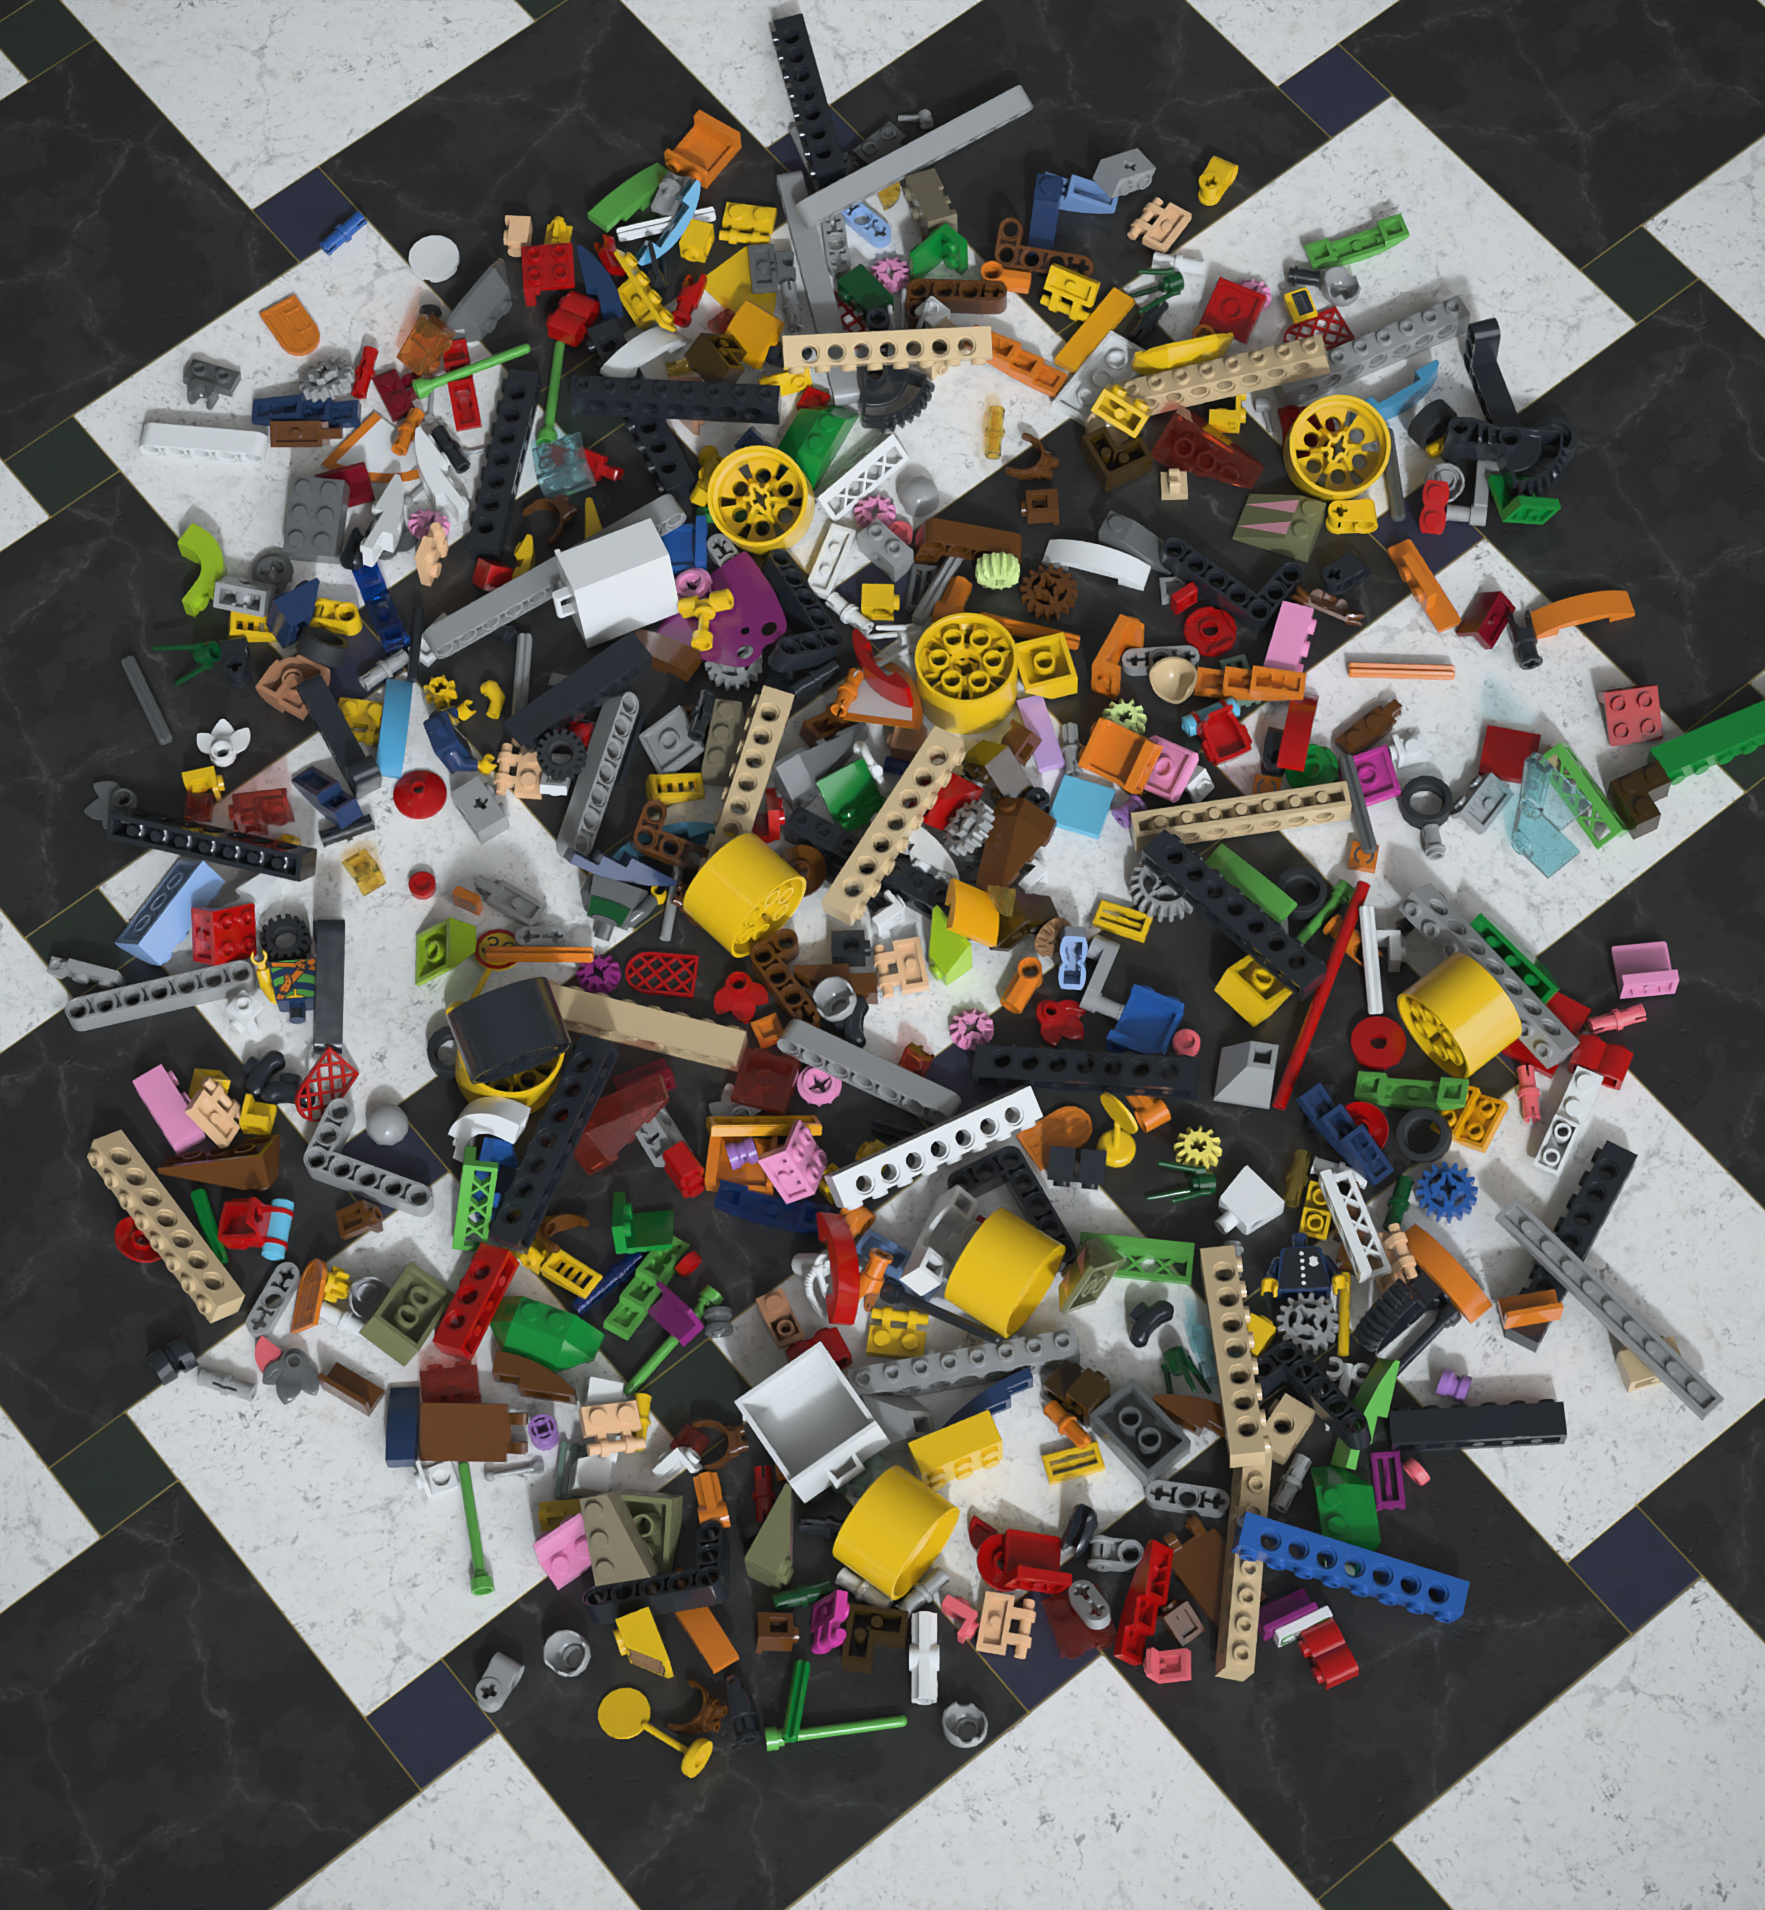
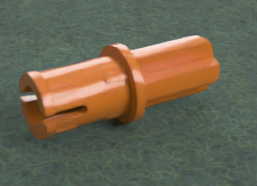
M1056 1400L1049 1402L1045 1406L1043 1414L1057 1426L1058 1432L1061 1435L1065 1434L1077 1448L1085 1449L1091 1442V1436L1077 1423V1418L1074 1415H1069Z

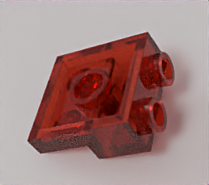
M287 788L232 794L233 804L228 805L230 821H233L234 831L257 836L269 835L268 825L282 826L289 822H295V812Z
M747 1048L733 1088L731 1102L785 1115L791 1095H794L798 1077L801 1073L800 1061H797L796 1058L790 1055L777 1056L770 1054L769 1051L762 1048H755V1050Z
M463 1360L456 1362L454 1367L443 1368V1365L432 1364L426 1367V1371H420L423 1402L482 1403L480 1374L477 1364L472 1365L471 1361Z
M1098 1583L1093 1584L1095 1588L1098 1590V1592L1101 1594ZM1069 1593L1042 1601V1606L1060 1658L1067 1656L1068 1659L1078 1658L1084 1655L1086 1650L1095 1647L1096 1650L1106 1649L1116 1641L1117 1632L1112 1618L1109 1625L1103 1629L1094 1630L1089 1628L1072 1607ZM1082 1593L1078 1594L1082 1595L1085 1600L1088 1599L1087 1595L1084 1596ZM1094 1609L1091 1610L1092 1615L1096 1614L1098 1617L1101 1616L1098 1615Z

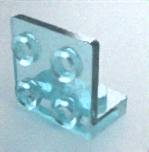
M580 432L565 435L561 439L550 443H543L532 449L536 478L546 499L554 496L558 498L563 494L568 496L596 486V479L586 460L583 438Z

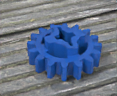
M1443 1162L1440 1169L1433 1164L1431 1165V1173L1424 1170L1422 1173L1423 1179H1418L1416 1187L1419 1190H1416L1415 1196L1421 1199L1419 1201V1208L1427 1207L1426 1216L1429 1217L1435 1214L1436 1222H1439L1442 1217H1446L1447 1223L1451 1224L1452 1217L1454 1216L1457 1220L1461 1221L1463 1212L1470 1215L1472 1211L1471 1206L1476 1205L1477 1198L1475 1195L1478 1193V1187L1472 1186L1475 1182V1177H1466L1467 1168L1461 1172L1458 1171V1163H1454L1452 1168H1448L1447 1163ZM1440 1179L1437 1183H1432L1434 1180ZM1444 1185H1446V1190H1448V1194L1450 1195L1449 1200L1448 1196L1446 1195V1192L1444 1191ZM1457 1202H1462V1203L1459 1204L1458 1206L1454 1207V1205H1455Z

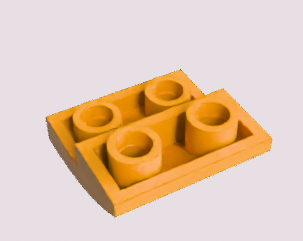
M746 300L735 314L725 335H733L746 350L747 354L742 360L744 363L754 369H762L769 347L778 344L785 322L752 301Z
M951 878L945 905L950 907L946 929L987 947L996 946L999 930L997 897L955 878Z
M1469 1086L1465 1107L1440 1110L1438 1113L1448 1121L1452 1130V1141L1486 1153L1509 1106L1506 1101L1483 1095L1479 1088ZM1432 1122L1431 1130L1440 1134L1438 1126Z

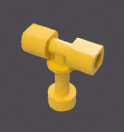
M703 446L698 452V461L702 466L699 470L700 480L689 497L692 503L705 507L707 504V491L711 476L724 459V457L719 456V451L714 446Z
M728 588L710 592L709 598L699 599L697 595L679 598L678 611L682 617L689 618L695 616L699 619L698 630L692 633L691 646L694 649L707 651L712 648L713 634L709 632V620L715 617L716 612L729 610L734 606V597Z

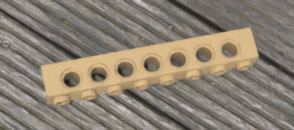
M991 326L782 336L783 370H789V374H804L805 369H815V373L831 372V368L840 367L841 372L857 371V367L867 366V370L874 371L882 370L883 365H893V369H907L909 364H919V368L935 367V363L945 362L946 367L960 366L962 361H971V365H986V360H991L993 357ZM962 340L968 341L972 347L971 352L966 354L960 352L958 343ZM934 342H942L946 347L945 353L942 355L935 354L932 350V344ZM884 344L891 345L894 349V355L884 357L880 353V347ZM907 344H917L920 348V353L917 356L909 355L906 351ZM859 345L866 347L868 356L863 359L856 357L854 348ZM838 347L842 351V357L838 360L831 359L828 355V349ZM805 348L813 349L816 353V358L813 361H806L802 357V350Z
M1322 334L1126 380L1117 384L1127 390L1126 394L1133 399L1140 398L1150 405L1149 409L1153 411L1151 415L1317 377L1331 372Z
M765 685L761 695L755 694L751 706L755 713L753 718L748 716L743 731L748 733L746 741L740 740L736 755L740 756L738 764H732L728 778L733 781L731 787L725 786L721 802L725 803L723 811L717 810L713 823L714 826H717L715 834H709L705 849L710 850L708 858L702 857L698 872L725 844L742 834L752 832L790 714L794 694ZM762 716H770L773 720L767 721ZM755 739H762L766 743L759 744L755 741ZM755 762L758 766L751 767L747 763ZM747 785L751 788V790L746 791L741 789L739 786ZM738 808L742 810L744 813L736 814L732 811V809ZM732 832L736 835V837L730 838L727 837L724 833Z
M936 725L933 727L822 899L824 912L850 926L854 924L856 919L860 920L867 909L866 904L870 897L874 898L881 888V880L885 875L888 876L895 866V858L899 852L901 854L904 853L910 841L908 838L913 830L918 831L924 820L922 816L927 809L931 810L935 805L940 788H945L948 785L952 776L951 771L955 765L959 766L962 763L966 754L963 739ZM937 758H941L944 760V762L940 764L932 763V761ZM922 780L930 781L926 786L918 784ZM907 802L916 803V805L911 808H907L904 806V804ZM896 823L902 825V827L897 830L889 828L891 825ZM881 845L888 847V849L883 852L875 850L878 846ZM867 867L874 869V871L869 874H864L861 872L864 868ZM853 889L860 891L859 894L855 896L847 895V893Z
M1347 781L1134 812L1131 813L1130 829L1136 852L1142 851L1164 829L1171 835L1176 834L1184 844L1350 820L1352 803Z
M119 1130L93 1140L87 1156L90 1165L98 1171L104 1179L107 1188L111 1189L118 1198L121 1207L127 1210L134 1220L136 1227L150 1241L151 1247L164 1260L167 1269L176 1276L181 1283L182 1289L196 1303L199 1312L207 1318L210 1324L237 1313L245 1294L123 1131Z
M1234 1245L1200 1249V1267L1230 1468L1265 1464V1453H1270L1269 1436H1263L1262 1427H1266L1265 1410L1259 1409L1258 1401L1262 1400L1261 1384L1255 1383L1254 1375L1258 1374V1363L1256 1357H1251L1250 1349H1254V1337L1252 1331L1247 1332L1246 1323H1251L1249 1306H1243L1242 1298H1247L1245 1280H1239V1273L1243 1272L1241 1255L1236 1256ZM1222 1276H1225V1277H1228L1229 1279L1226 1280V1281H1222V1280H1219L1218 1278H1219V1277H1222ZM1223 1302H1231V1303H1233V1305H1231V1306H1224V1305H1222V1303H1223ZM1228 1327H1234L1237 1330L1230 1332L1225 1329ZM1239 1353L1241 1356L1231 1357L1229 1354ZM1241 1378L1245 1380V1382L1235 1383L1233 1382V1380ZM1240 1404H1245L1249 1406V1408L1239 1409L1236 1406ZM1248 1430L1253 1432V1434L1245 1436L1240 1432Z
M1270 1447V1453H1265V1464L1233 1468L1215 1676L1242 1682L1254 1673L1263 1562L1258 1560L1254 1562L1245 1561L1239 1558V1554L1231 1552L1238 1519L1246 1511L1267 1518L1273 1447ZM1261 1537V1544L1265 1547V1538Z

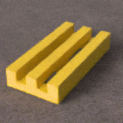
M1101 899L1092 921V927L1144 943L1153 917L1149 918L1147 913ZM1103 910L1111 911L1126 917L1144 922V925L1130 921L1127 918L1121 916L1117 917L1103 912Z
M1097 1441L1090 1442L1085 1449L1075 1446L1041 1456L1049 1486L1105 1471V1465ZM1094 1451V1455L1050 1466V1462ZM1097 1461L1096 1464L1053 1475V1473L1063 1471L1066 1469L1074 1468L1077 1466Z

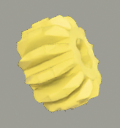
M1201 1125L1198 1126L1196 1132L1188 1127L1186 1135L1180 1133L1177 1139L1178 1143L1174 1144V1151L1177 1152L1175 1160L1190 1166H1206V1172H1208L1210 1169L1209 1165L1216 1167L1218 1164L1217 1157L1222 1155V1149L1218 1147L1220 1139L1219 1137L1212 1138V1129L1204 1133Z

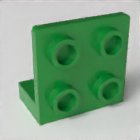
M946 223L939 229H934L924 242L915 245L910 251L911 280L924 278L942 261L948 269L955 270L960 275H963L968 270L967 240Z
M1489 475L1487 477L1502 522L1543 525L1561 509L1558 499L1546 498L1544 496L1536 497L1534 493L1532 497L1525 496L1524 494L1516 497L1510 496L1502 475ZM1516 476L1518 480L1528 479V477Z
M859 758L816 781L818 790L834 824L849 833L870 822L875 813L878 814L887 798L880 795L863 758Z
M614 1192L612 1232L616 1254H633L643 1251L672 1249L674 1232L673 1210L633 1214L632 1203L626 1202L625 1192Z

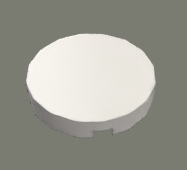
M431 235L420 239L413 245L409 252L408 260L412 273L418 279L437 283L447 280L455 274L460 263V255L457 246L450 239Z

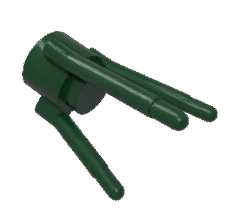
M1173 267L1166 269H1138V274L1162 275V277L1158 279L1157 286L1128 294V296L1137 298L1157 291L1166 293L1140 308L1138 313L1142 314L1167 299L1180 295L1184 289V279L1180 271H1174Z
M216 641L152 646L154 651L187 650L190 653L193 652L195 661L201 663V666L176 680L175 685L186 682L204 670L212 669L213 662H217L221 658V648Z
M1158 1160V1166L1193 1172L1194 1176L1189 1177V1187L1147 1195L1145 1199L1150 1201L1174 1197L1171 1199V1202L1177 1203L1214 1194L1216 1191L1215 1175L1212 1171L1206 1172V1166L1196 1167Z
M1182 1346L1172 1347L1162 1354L1165 1363L1160 1367L1164 1374L1167 1394H1173L1170 1373H1173L1174 1376L1183 1375L1191 1391L1196 1392L1197 1388L1188 1372L1189 1369L1207 1394L1212 1393L1207 1382L1195 1367L1191 1356L1186 1355Z

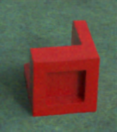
M478 557L472 583L483 590L492 592L512 580L514 569L502 562Z

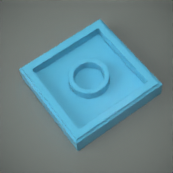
M1064 774L1049 815L1056 819V827L1099 840L1113 803L1116 789Z

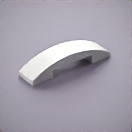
M660 326L654 327L636 336L620 348L602 366L600 373L605 377L634 378L639 367L665 351L672 354L688 344V339L677 330L671 332Z
M1049 540L1042 560V565L1049 566V564H1052L1053 568L1057 569L1061 566L1065 571L1070 566L1118 579L1119 585L1144 591L1151 570L1150 565L1131 555L1102 545L1077 540Z

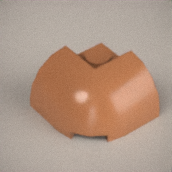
M297 654V657H288L281 661L277 659L268 668L255 688L259 695L275 709L282 713L287 711L303 720L308 711L295 685L320 673L329 687L330 670Z

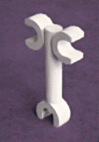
M1330 1357L1329 1364L1336 1366L1339 1370L1337 1372L1327 1371L1326 1376L1331 1381L1340 1379L1338 1388L1348 1398L1351 1381L1357 1387H1361L1365 1379L1359 1378L1357 1373H1368L1369 1365L1366 1363H1358L1356 1365L1343 1363L1338 1357ZM1325 1423V1430L1329 1431L1330 1427Z

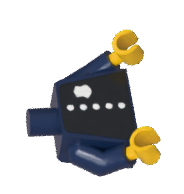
M465 700L457 708L450 706L434 710L429 715V719L423 722L434 753L451 774L457 771L475 772L478 769L483 775H489L497 767L496 764L491 763L495 757L491 754H486L480 761H477L472 754L461 723L457 719L459 717L465 721L477 712L467 708L473 703L471 700Z
M1295 1233L1290 1236L1291 1247L1281 1248L1280 1256H1276L1271 1260L1263 1274L1260 1289L1261 1296L1264 1295V1292L1269 1291L1274 1294L1276 1301H1288L1290 1297L1293 1300H1298V1293H1302L1304 1299H1308L1310 1293L1314 1294V1299H1319L1321 1296L1325 1297L1324 1299H1330L1331 1289L1334 1295L1338 1294L1337 1289L1340 1288L1350 1292L1349 1278L1341 1273L1330 1256L1323 1254L1321 1247H1308V1236L1305 1233Z

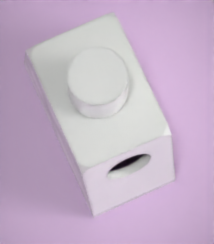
M1246 1165L1221 1195L1218 1208L1223 1215L1214 1224L1224 1235L1235 1226L1243 1234L1248 1235L1281 1215L1284 1210L1285 1201Z

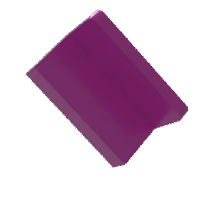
M659 1281L655 1285L663 1296L647 1312L651 1318L684 1347L704 1326L692 1309Z
M1302 1588L1259 1608L1258 1631L1263 1641L1274 1637L1276 1628L1317 1610L1318 1606L1316 1602L1311 1603L1305 1589Z

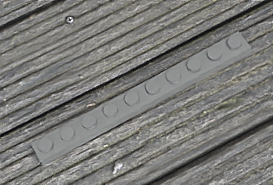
M1517 1198L1496 1215L1495 1220L1702 1421L1723 1403L1724 1398Z

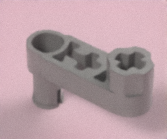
M1477 459L1473 504H1471V507L1447 504L1446 521L1469 522V525L1485 526L1489 492L1487 477L1489 475H1502L1495 460L1483 461L1482 459Z
M1095 934L1086 957L1098 963L1079 1007L1095 1013V1011L1118 1021L1125 1005L1102 996L1101 990L1121 944Z

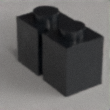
M1050 1146L1047 1180H1053V1186L1070 1187V1182L1081 1183L1082 1189L1098 1190V1185L1105 1184L1107 1151L1081 1149L1079 1177L1074 1176L1077 1148Z

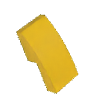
M527 534L524 541L519 542L515 549L518 567L513 572L512 580L535 568L536 555L532 535Z
M1310 1181L1299 1233H1305L1308 1237L1326 1241L1332 1216L1318 1182Z

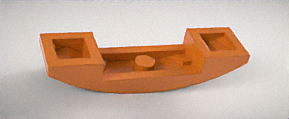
M1611 590L1566 598L1541 607L1530 614L1537 639L1558 635L1559 629L1608 618L1609 622L1634 617L1635 611L1627 591Z
M1417 1224L1412 1225L1405 1231L1408 1240L1406 1245L1410 1255L1414 1256L1416 1263L1452 1300V1305L1470 1324L1475 1322L1493 1306L1466 1270L1430 1234Z

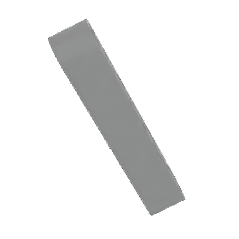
M632 692L610 695L602 705L586 752V766L581 768L582 772L578 776L557 838L556 850L562 858H564L563 855L568 847L584 855H588L592 850L638 713L639 701Z
M238 960L76 997L66 1004L65 1013L75 1030L87 1031L234 997L242 990L249 993L255 989L257 980L251 965L247 961ZM242 974L248 975L245 979L237 980ZM214 981H221L216 986H210ZM187 987H194L189 992H183ZM167 993L163 998H156L158 994ZM139 999L136 1004L129 1005L132 1000ZM105 1006H112L109 1010L102 1011ZM85 1012L81 1017H75L77 1013Z
M790 1020L777 1041V1046L783 1053L933 1124H939L954 1117L962 1104L961 1098L955 1092L802 1020Z

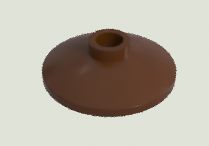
M797 845L787 849L780 855L799 874L802 871H807L804 877L806 880V890L803 897L812 895L822 886L827 874V865L824 857L817 849L808 845Z

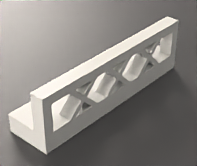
M893 434L879 435L813 491L817 501L815 506H820L831 523H835L859 502V499L865 498L910 458ZM893 447L900 458L893 464L886 463V454ZM872 464L879 465L878 477L874 480L867 479L868 468ZM853 480L860 481L859 493L856 496L848 495L849 484ZM833 497H842L841 507L834 514L827 503Z
M1331 1169L1320 1172L1318 1184L1358 1282L1362 1283L1390 1274L1392 1272L1391 1266L1351 1169L1334 1175ZM1347 1179L1351 1188L1347 1197L1340 1193L1337 1182ZM1347 1204L1359 1208L1361 1215L1357 1222L1350 1218L1346 1208ZM1358 1229L1369 1233L1371 1240L1368 1247L1361 1244L1357 1235ZM1373 1244H1374V1247H1375L1376 1251L1373 1250V1249H1371V1247H1372ZM1368 1254L1379 1258L1383 1267L1372 1270L1367 1259Z

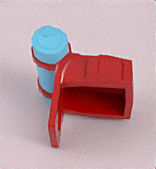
M1233 697L1218 700L1213 705L1198 711H1192L1188 715L1181 717L1182 730L1189 737L1198 735L1202 741L1201 749L1207 761L1211 762L1213 766L1231 762L1252 750L1251 744L1253 742L1245 725H1241L1237 719L1241 711L1238 702Z
M256 1197L238 1198L225 1202L219 1222L218 1240L229 1249L262 1248L261 1254L266 1259L272 1261L283 1260L288 1249L287 1242L291 1221L294 1218L293 1211L295 1205L290 1200L283 1198L273 1199L271 1204H263Z

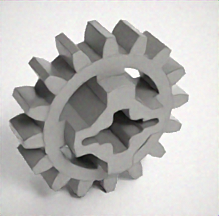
M328 359L327 361L318 362L316 367L310 366L308 372H303V378L298 379V386L306 400L312 399L313 402L321 399L322 402H325L327 398L335 399L336 394L343 395L345 389H350V383L355 381L353 377L355 375L351 365H348L346 360L341 362L340 359L332 362L331 359Z
M743 645L739 648L737 656L741 659L748 658L753 652V647L751 645ZM761 655L754 663L749 665L750 667L747 671V667H732L710 661L705 662V669L708 671L709 680L715 679L716 687L725 684L726 691L731 686H735L736 691H739L742 684L747 688L750 687V679L757 682V673H762L763 659Z
M974 799L970 805L966 802L963 808L956 810V816L949 819L951 823L944 829L947 831L943 836L945 840L944 846L956 856L959 854L965 856L967 851L973 853L974 848L982 846L981 840L988 838L987 833L993 829V825L990 823L995 820V816L992 815L994 810L982 800L977 802Z
M1298 1293V1301H1294L1291 1297L1288 1298V1307L1281 1305L1280 1313L1282 1315L1277 1316L1276 1323L1280 1325L1277 1327V1334L1284 1335L1282 1342L1290 1341L1295 1343L1305 1354L1307 1349H1311L1312 1353L1317 1355L1318 1347L1326 1351L1328 1349L1327 1341L1334 1343L1336 1338L1334 1333L1338 1332L1339 1324L1335 1323L1338 1321V1313H1331L1334 1305L1331 1303L1325 1306V1297L1323 1296L1318 1301L1314 1300L1313 1293L1309 1294L1308 1299H1304L1302 1293ZM1292 1315L1295 1323H1293L1292 1327L1290 1328L1288 1320ZM1326 1320L1327 1328L1323 1333L1320 1325Z

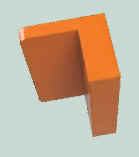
M1555 1289L1500 1298L1497 1302L1504 1329L1560 1320L1564 1309L1563 1303H1558Z

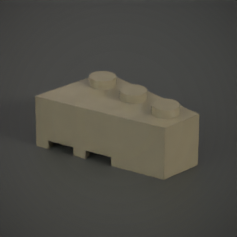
M935 168L905 176L906 186L902 187L903 195L906 202H911L910 212L913 222L918 221L920 226L918 227V234L921 242H924L934 229H939L944 223L948 224L958 233L957 212L955 209L950 210L948 205L951 203L948 195H944V186Z
M715 699L701 769L704 785L731 787L733 780L728 777L732 764H738L740 756L736 755L740 740L746 741L748 735L743 732L746 722L742 702ZM752 762L747 763L749 766L753 767ZM747 785L739 786L743 790H751Z
M618 1490L592 1494L579 1499L595 1586L649 1578L661 1573L660 1568L657 1564L655 1565L647 1550L648 1546L645 1540L641 1539L634 1525L635 1521Z

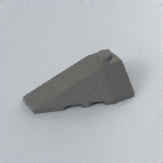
M861 722L839 731L828 742L822 738L816 741L815 747L809 750H805L804 747L798 748L773 763L775 788L792 811H794L797 805L803 808L808 807L820 794L816 781L842 768L854 754L853 747L856 741L864 742L868 738L867 724Z

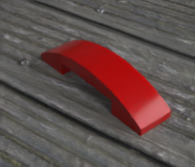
M857 628L853 630L852 641L859 670L864 673V680L883 698L900 706L913 707V697L908 683L897 672L887 677L874 662L870 642Z
M1304 693L1303 700H1290L1277 767L1304 772L1319 695Z
M818 1212L816 1216L819 1241H825L828 1244L833 1293L826 1296L829 1324L852 1326L855 1323L860 1294L859 1262L853 1236L842 1215Z

